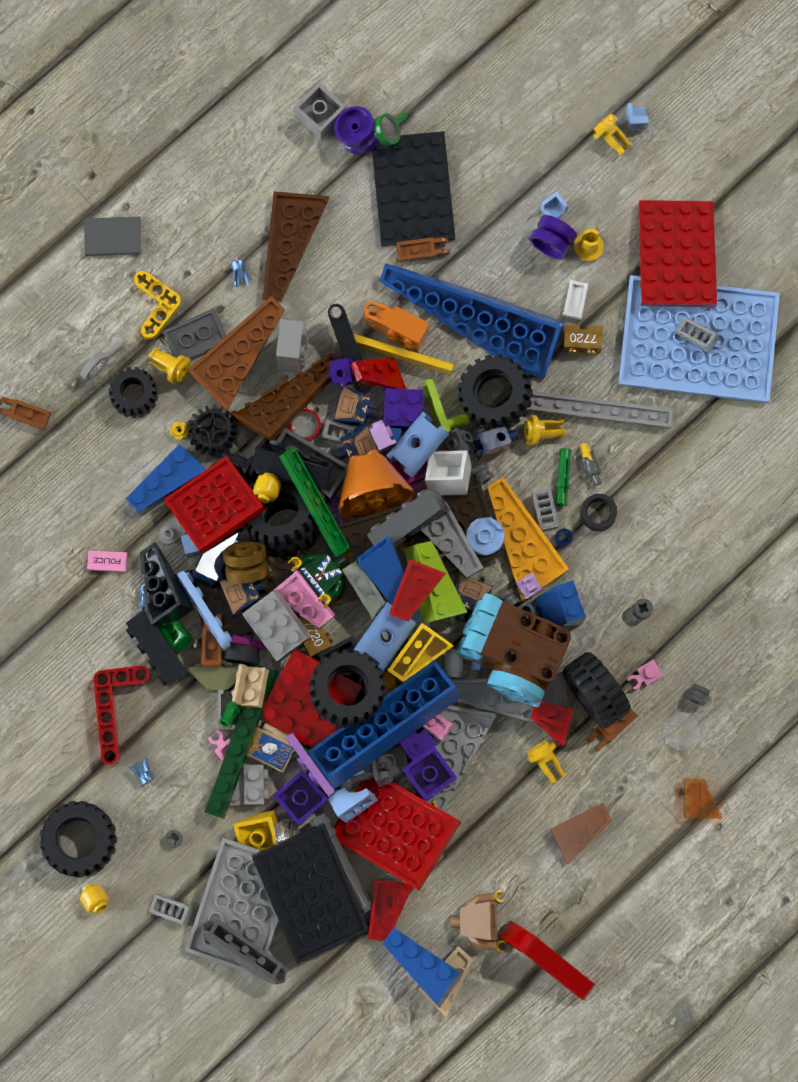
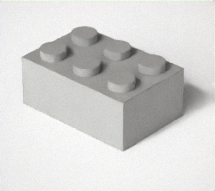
M280 319L276 351L278 371L298 373L306 365L305 349L307 350L308 348L307 328H304L303 321Z
M277 589L242 614L276 661L311 637L308 630Z

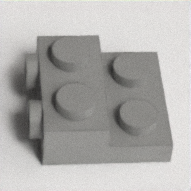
M264 765L243 766L229 806L265 805V800H268V789H265L264 781H268V769H264Z

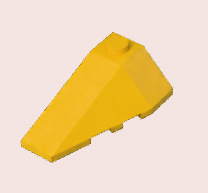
M275 810L257 813L233 824L239 843L264 850L282 841Z

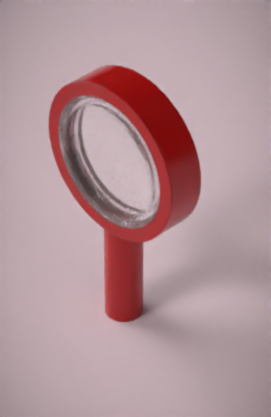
M306 406L291 421L289 430L307 441H312L321 431V421L319 416Z

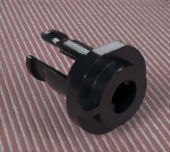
M225 450L222 453L221 457L227 456L230 461L239 465L233 464L248 486L257 480L260 474L256 473L255 470H251L253 456L247 459L238 454H232L229 450Z

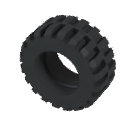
M498 354L495 355V358H492L491 355H486L482 361L480 358L474 360L476 364L473 366L469 364L467 366L468 372L466 374L462 373L460 377L462 383H458V390L460 391L458 399L466 415L474 424L482 426L487 430L502 426L508 429L511 428V423L515 422L518 424L520 422L519 418L527 415L526 409L531 407V397H533L532 385L525 370L522 369L517 361L514 362L512 358L508 356L503 358L502 355ZM493 378L507 379L513 388L509 400L495 408L483 406L479 401L478 395L484 383Z
M289 480L280 482L281 488L277 499L268 503L261 502L266 510L245 524L252 541L264 544L268 554L275 555L278 553L279 555H286L289 552L290 554L296 553V550H302L306 547L307 543L310 544L314 540L313 535L316 536L319 531L318 525L298 489ZM291 509L298 511L295 518L287 524L281 526L267 524L270 517L281 510Z
M348 649L342 650V653L335 651L331 653L330 657L327 658L325 656L314 669L310 681L311 703H313L316 713H320L321 718L324 721H330L331 725L335 727L336 724L342 725L341 728H347V726L359 727V724H366L371 717L374 718L383 704L386 687L385 680L383 679L384 674L382 670H379L377 662L375 660L371 661L370 656L367 654L363 656L357 650L348 652ZM340 673H354L363 679L366 685V694L361 702L345 706L331 698L329 684L332 678Z
M585 652L564 667L562 673L566 683L582 707L600 727L608 728L630 712V702L620 685L606 666L593 653Z
M70 801L68 804H61L55 811L52 810L47 820L45 819L42 823L44 826L39 834L41 836L39 845L42 848V855L52 868L64 875L76 878L94 875L93 873L104 869L103 867L111 861L110 858L115 853V843H117L115 826L111 818L94 804L85 801ZM74 821L89 823L94 828L97 836L96 845L92 852L81 858L70 857L63 851L60 844V836L63 829Z

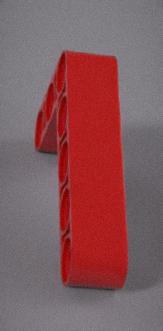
M145 666L100 670L94 675L93 682L101 759L110 767L116 766L120 762L121 757L114 689L148 684L151 680V673ZM140 671L147 673L144 680L137 679V674ZM121 673L127 674L125 682H118V676ZM101 676H108L106 684L100 685L98 683V679ZM105 694L109 695V702L102 704L100 698ZM105 714H111L112 716L109 723L102 722V717ZM107 733H113L114 739L109 743L105 742L104 736ZM114 752L116 755L115 760L107 762L106 755Z
M511 920L499 934V938L526 955L581 1000L584 1001L594 988L595 984L535 935Z

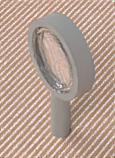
M116 342L105 353L98 352L85 364L80 376L86 381L93 379L104 368L108 359L123 347L122 344Z

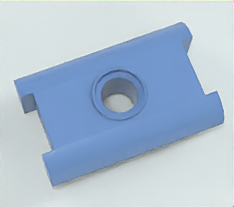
M425 412L418 416L386 455L395 463L399 461L406 468L403 471L412 478L450 434L441 426L436 428L430 423L432 418ZM421 441L420 446L415 448L416 443Z
M388 602L354 648V650L359 651V654H367L370 656V659L375 660L379 670L382 671L385 670L417 624L412 619L405 621L390 615L389 612L392 604ZM384 631L389 634L387 642L381 640V634Z

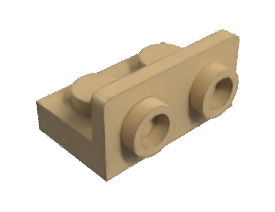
M239 664L232 701L242 707L262 708L269 670Z

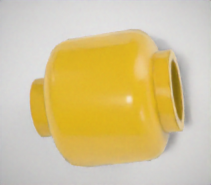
M264 473L257 478L253 492L260 502L268 503L277 499L281 483L276 475Z
M89 884L82 889L83 893L80 896V901L87 912L100 914L107 909L109 896L101 885Z

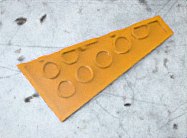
M502 476L489 485L487 491L496 520L504 530V547L515 583L533 573L540 586L544 588L566 573L569 568ZM518 589L521 602L525 601V598Z

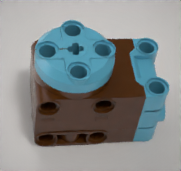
M485 593L482 600L477 601L473 613L462 632L464 637H462L456 654L491 669L492 673L487 685L505 698L539 707L549 682L556 677L571 641V633L547 619Z

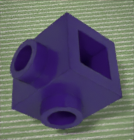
M346 357L329 361L331 367L329 368V377L331 380L333 379V384L339 383L340 386L351 385V381L356 379L350 365L353 363V358Z

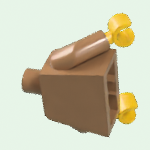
M498 890L494 894H478L467 901L465 907L460 908V916L451 917V927L460 928L461 936H466L467 941L477 948L488 950L495 948L499 952H504L505 950L498 948L499 943L506 942L497 940L496 903H501L505 900L497 898V894H501L503 891Z

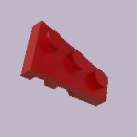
M410 559L389 614L408 621L446 573Z
M375 879L368 939L386 940L396 925L413 888L407 883Z

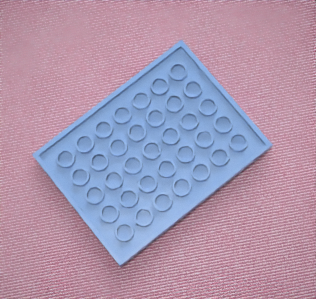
M630 275L618 386L769 403L780 293L717 286L716 307L641 306L640 276ZM685 317L718 333L719 340L710 353L703 351L675 333ZM690 325L687 326V328H686V330L684 331V333L687 334V332L689 331V329H690V327H691ZM695 329L694 332L692 333V335H691L692 337H693V336L695 335V333L697 332V329ZM703 333L700 335V337L698 338V340H701V339H702V337H703V335H704Z

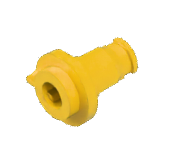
M610 113L593 129L596 132L593 137L598 139L601 136L620 156L625 150L611 135L613 134L625 148H628L633 143L629 142L625 134L616 126L615 122L618 118Z
M593 228L585 230L574 242L575 254L585 262L597 260L604 250L603 240L599 236V232Z
M154 348L151 351L149 357L153 360L149 361L148 364L154 365L158 370L166 373L168 382L177 384L186 378L191 359L184 355L176 358L160 351L159 348Z
M529 415L528 420L524 422L525 444L538 445L540 439L564 438L566 429H559L564 420H538L536 415Z
M544 740L526 751L528 754L527 759L530 763L536 761L542 772L549 778V783L553 784L557 781L546 765L548 761H551L560 776L564 777L567 773L562 770L560 762L553 753V750L556 748L553 741L548 743L547 740Z

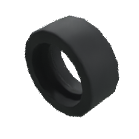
M593 494L583 502L580 510L581 520L590 530L604 531L615 522L617 506L609 496ZM594 502L605 503L610 510V516L607 521L603 523L591 521L587 511L589 506Z
M230 643L231 647L223 650V661L233 664L241 663L246 666L258 665L260 650L257 648Z

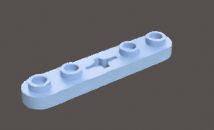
M184 570L177 573V578L221 648L226 650L231 647L230 642H232L230 635L227 631H222L221 627L223 625L217 616L213 617L201 598L203 594L198 586L195 588L192 584L194 580L189 572L185 573Z

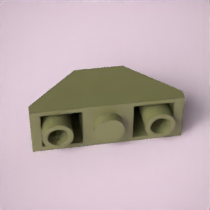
M241 663L232 664V667H224V664H222V667H202V664H193V667H189V672L209 693H218V690L231 691L235 687L236 673Z

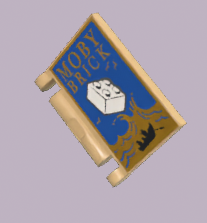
M265 723L262 730L257 727L248 756L284 773L295 750L286 738L289 734Z

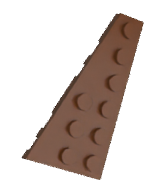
M273 296L267 299L188 369V372L226 412L285 312V309Z

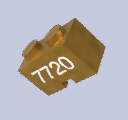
M565 325L563 352H567L570 355H576L580 352L590 356L601 353L603 326H587V329H580V325Z
M305 618L299 619L311 635L304 643L310 657L315 658L319 656V653L332 647L331 643H333V640L328 632L324 633L322 626L318 628Z

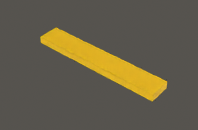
M354 334L359 348L394 357L395 359L450 376L452 375L454 368L452 363Z

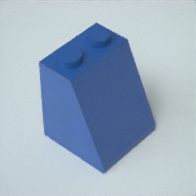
M574 581L554 586L534 599L541 618L547 619L565 629L582 625L586 618Z

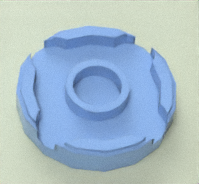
M487 517L478 518L473 521L467 529L466 538L475 553L489 556L501 549L504 544L505 534L503 527L498 521Z

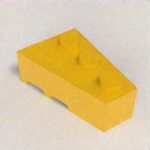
M421 623L387 671L405 682L455 646Z

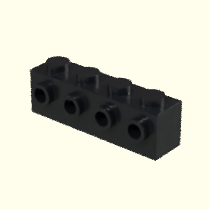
M145 610L126 622L128 626L126 632L131 639L134 637L139 642L136 645L142 655L145 653L150 659L147 662L153 670L158 669L161 674L158 678L164 686L168 684L172 688L190 675L158 628L151 625Z

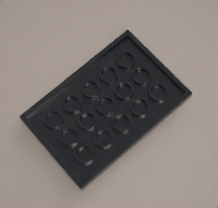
M444 131L400 135L398 143L391 146H384L379 141L372 150L381 246L396 245L397 242L432 237L433 239L447 237L448 240H455ZM385 136L389 141H392L393 136Z
M322 822L251 855L297 964L369 931L325 823Z

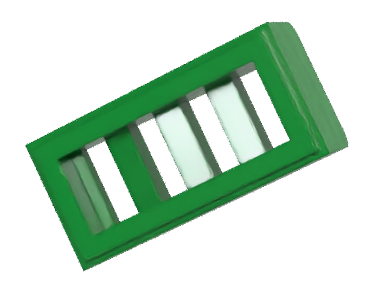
M179 620L169 622L165 626L164 624L157 625L173 650L183 651L193 640L190 633Z

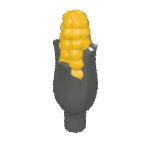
M581 443L580 451L582 456L580 458L584 464L585 471L592 478L595 486L602 484L599 477L601 470L594 455V450H591L587 443Z

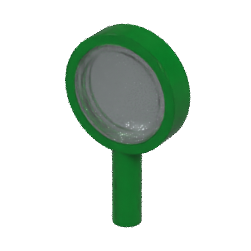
M402 112L396 118L388 113L376 117L374 131L381 144L391 146L398 143L400 139L399 124L407 119L408 115L406 112Z

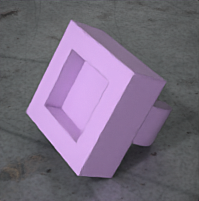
M533 573L516 582V586L525 600L542 590Z

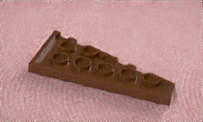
M274 191L263 301L273 296L277 302H282L330 199L329 196Z
M330 353L313 363L312 368L305 372H298L295 374V378L290 381L285 380L261 394V398L253 403L249 401L244 404L245 407L238 412L234 410L229 413L230 416H233L235 421L273 441L332 381L329 377V368H331L329 361L339 359L340 357Z

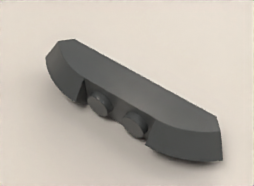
M211 918L201 924L203 936L215 948L252 974L275 985L285 982L287 969L284 964L219 919Z

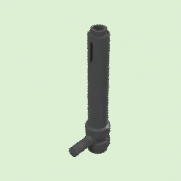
M325 813L310 820L312 823L311 827L322 822L325 823L361 912L363 914L372 909V902L336 836L335 828L331 827L329 817H326Z

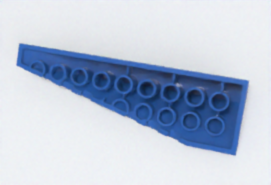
M385 263L380 278L381 283L399 295H403L409 299L408 301L418 305L428 314H432L440 322L463 337H467L475 345L488 351L492 356L495 357L496 354L502 355L503 358L508 356L514 362L517 361L526 373L545 379L565 322L450 282Z

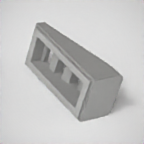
M687 317L684 318L675 332L707 353L712 351L719 340L718 333ZM690 325L691 327H690L689 331L687 332V334L684 333V331L686 330L687 326ZM695 329H697V332H696L695 335L692 337V336H691L692 333L694 332ZM703 333L704 335H703L702 339H701V340H698V338L700 337V335Z
M326 419L322 423L319 439L342 444L340 438L343 436L344 430H347V433L357 427ZM330 426L332 427L330 435H327L328 428ZM336 428H339L338 437H335Z
M551 488L533 491L531 495L539 528L543 531L559 527ZM547 495V499L538 500L537 498ZM549 503L548 507L539 508V505ZM551 511V514L541 516V513ZM553 519V522L544 524L542 520Z
M155 894L149 913L188 926L195 908ZM161 900H163L164 902H163L162 908H161V910H160V912H159V911H157V910H158V907H159V905H160ZM171 903L168 913L165 914L168 904ZM176 906H179L175 917H173Z

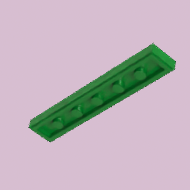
M291 447L279 457L335 557H338L349 548V544L296 448Z

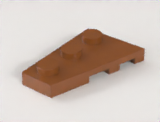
M601 803L551 828L550 830L566 863L569 864L612 820L604 804Z

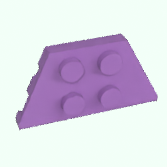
M291 733L287 736V740L300 756L297 759L298 762L309 773V777L317 787H322L328 796L335 793L329 781L294 734Z

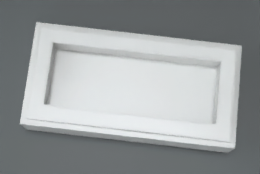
M570 280L563 317L581 321L588 283Z

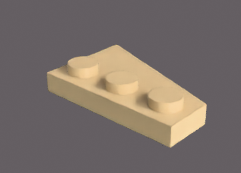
M459 946L449 955L445 962L457 969L462 976L442 1006L439 1008L421 987L418 989L446 1018L473 961Z

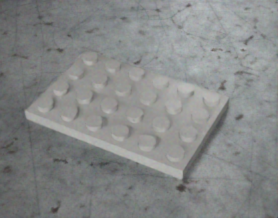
M225 837L222 838L185 951L252 974L215 948L203 936L201 924L211 918H215L268 953L279 921L251 855L261 851L260 849Z

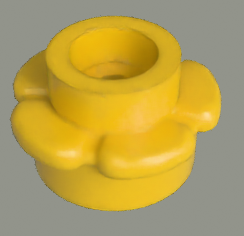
M184 422L173 423L170 429L171 436H174L176 440H182L187 437L189 433L187 431V424Z

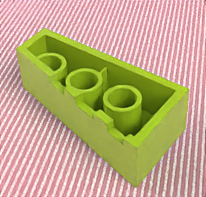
M429 541L405 548L407 563L411 559L446 573L419 606L423 623L467 613L433 542Z

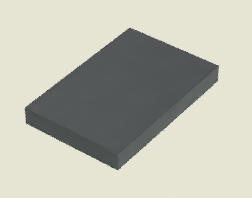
M141 217L84 218L85 256L142 254Z
M214 308L162 331L173 356L177 358L180 355H184L191 360L206 354L226 336Z

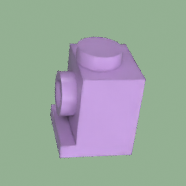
M383 420L372 424L373 428L370 429V432L379 451L397 443L395 439L391 440L390 437L394 435L389 425L385 427Z

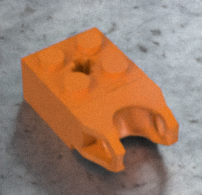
M375 301L367 302L363 309L365 314L363 319L366 325L386 336L388 341L394 344L398 342L403 345L404 349L419 353L429 334L428 322L396 306L392 309ZM370 306H376L378 309H368V308H369Z

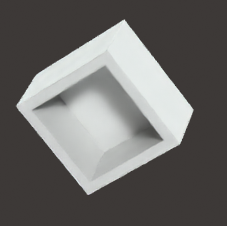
M468 451L434 452L429 458L425 477L427 489L438 491L440 495H467L472 467Z

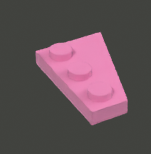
M297 570L274 589L279 591L292 609L318 628L335 616L329 606L326 609L323 608L324 601L317 603L320 595L300 570Z

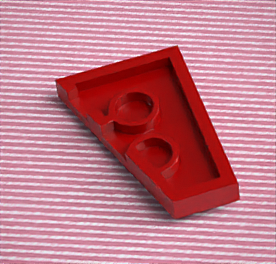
M394 357L354 361L350 364L357 382L374 387L376 385L383 386L384 389H407Z

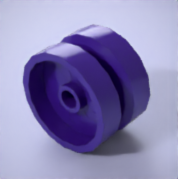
M353 106L343 110L338 115L334 124V131L344 148L350 153L356 155L366 154L373 150L379 142L374 131L375 119L366 108Z
M541 216L537 223L538 229L533 230L529 237L530 243L549 257L558 260L565 259L569 252L568 246L573 245L577 238L576 231L570 225L554 216Z

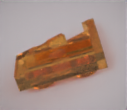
M683 779L684 818L722 819L721 812L719 813L714 803L715 800L708 790L709 787L705 779Z

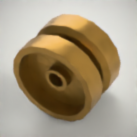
M244 541L229 545L223 550V558L226 564L225 573L228 581L233 583H250L261 580L268 575V563L265 560L266 548L264 544Z

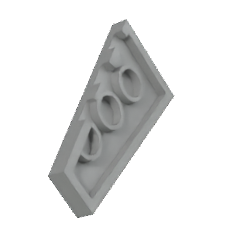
M452 511L446 514L441 512L433 523L421 525V531L466 578L484 569Z

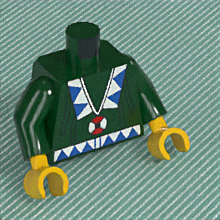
M321 553L305 555L299 558L293 557L289 560L288 564H295L291 569L293 572L301 567L299 569L300 572L320 595L317 603L320 601L325 602L324 609L340 595L344 585V575L340 569L348 563L342 554L333 561L327 554L323 555Z

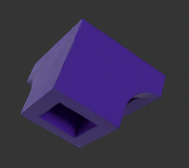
M426 729L419 734L414 731L399 742L411 762L432 747L437 746V743Z

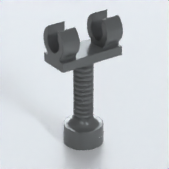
M384 755L378 757L371 762L372 771L349 778L341 784V788H345L348 791L352 790L353 784L372 779L373 777L379 787L392 783L393 779L389 771L379 772V769H385L389 766L388 759Z

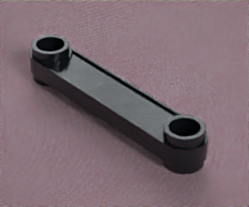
M338 303L331 305L328 308V316L343 358L352 357L353 362L363 360L345 308ZM334 307L340 308V317L333 316L332 309ZM356 379L352 381L355 390L361 393L369 390L371 386L367 385L365 389H362L358 386Z

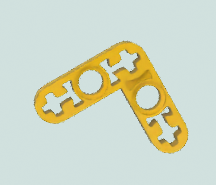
M139 271L134 276L135 285L159 303L141 327L143 337L147 340H153L181 306V299L176 292L146 271ZM140 277H141V278L146 277V281L150 284V287H149L148 290H147L148 285H147L146 283L142 282V283L140 284V281H139V278H140ZM161 287L163 289L162 294L154 295L152 293L153 288ZM167 292H169L167 296L170 299L176 298V305H169V300L165 298ZM165 312L167 314L166 319L163 321L157 320V313ZM154 320V322L160 326L158 327L157 325H155L153 327L154 333H149L147 335L146 328L151 329L154 325L151 321Z

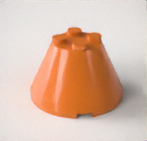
M378 450L369 451L366 455L362 456L355 455L349 458L338 507L339 514L346 519H352V516H360L361 518L396 506H402L407 500H413L414 491L385 456L379 454Z

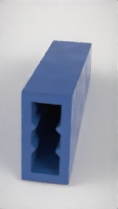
M387 535L357 559L359 566L388 601L393 604L404 576V570L392 540Z

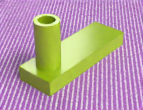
M433 378L425 380L422 387L436 427L439 428L441 426L447 432H450V429L468 425L469 418L466 413L446 419Z

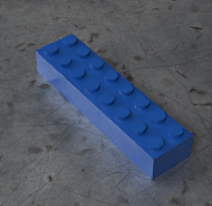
M433 661L384 696L381 708H379L374 718H370L369 722L366 724L361 723L359 727L355 728L347 726V728L338 729L310 749L308 753L335 789L462 697L438 663Z

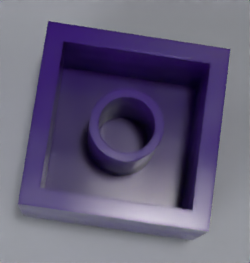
M385 388L384 424L385 426L401 428V431L406 432L422 413L423 390Z
M435 746L402 769V772L414 789L426 802L457 780L456 775Z
M303 770L273 795L274 799L299 827L329 802L328 798Z

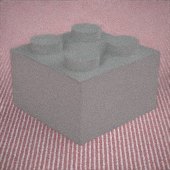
M319 82L293 109L294 116L321 140L334 127L338 115L346 109V106Z

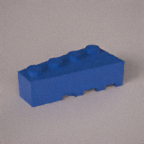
M179 444L126 497V500L142 516L162 504L163 499L204 472L206 468Z
M393 928L383 945L440 1008L462 974Z

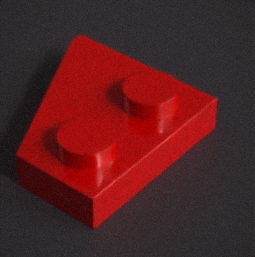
M541 701L539 707H533L530 719L559 745L564 746L574 709Z

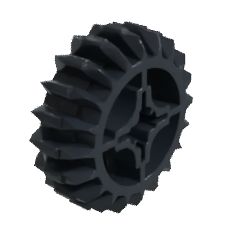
M213 405L212 410L205 406V412L202 409H198L199 416L195 413L192 414L195 420L188 421L192 426L187 427V431L191 432L187 437L192 439L190 441L191 446L196 445V451L202 448V455L208 451L209 456H212L213 451H216V455L219 456V450L222 449L224 452L226 446L229 448L233 447L230 441L236 442V437L232 435H238V430L235 429L238 425L237 423H232L235 418L233 416L229 417L230 411L227 410V412L223 413L224 409L222 407L217 411L216 405ZM210 418L208 424L199 427L202 421ZM216 418L223 420L227 424L228 429L218 426ZM214 424V428L216 431L213 432L211 437L210 431L213 428ZM197 433L207 436L209 443L202 442L198 438ZM226 435L221 442L215 444L218 437Z

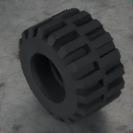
M126 367L127 371L121 369L119 371L120 374H115L113 376L114 380L110 381L109 397L114 408L120 414L123 413L125 417L132 416V418L140 415L141 418L144 417L145 412L148 414L151 412V407L154 408L156 406L155 401H158V389L150 373L147 374L146 370H140L139 367H134V369ZM138 384L144 387V394L140 399L127 401L123 398V392L129 385Z

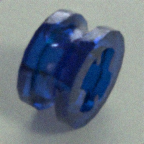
M566 528L558 530L555 536V542L561 547L568 546L573 539L571 531ZM561 533H564L565 536H569V538H567L566 540L567 542H564L563 539H559V537H561Z

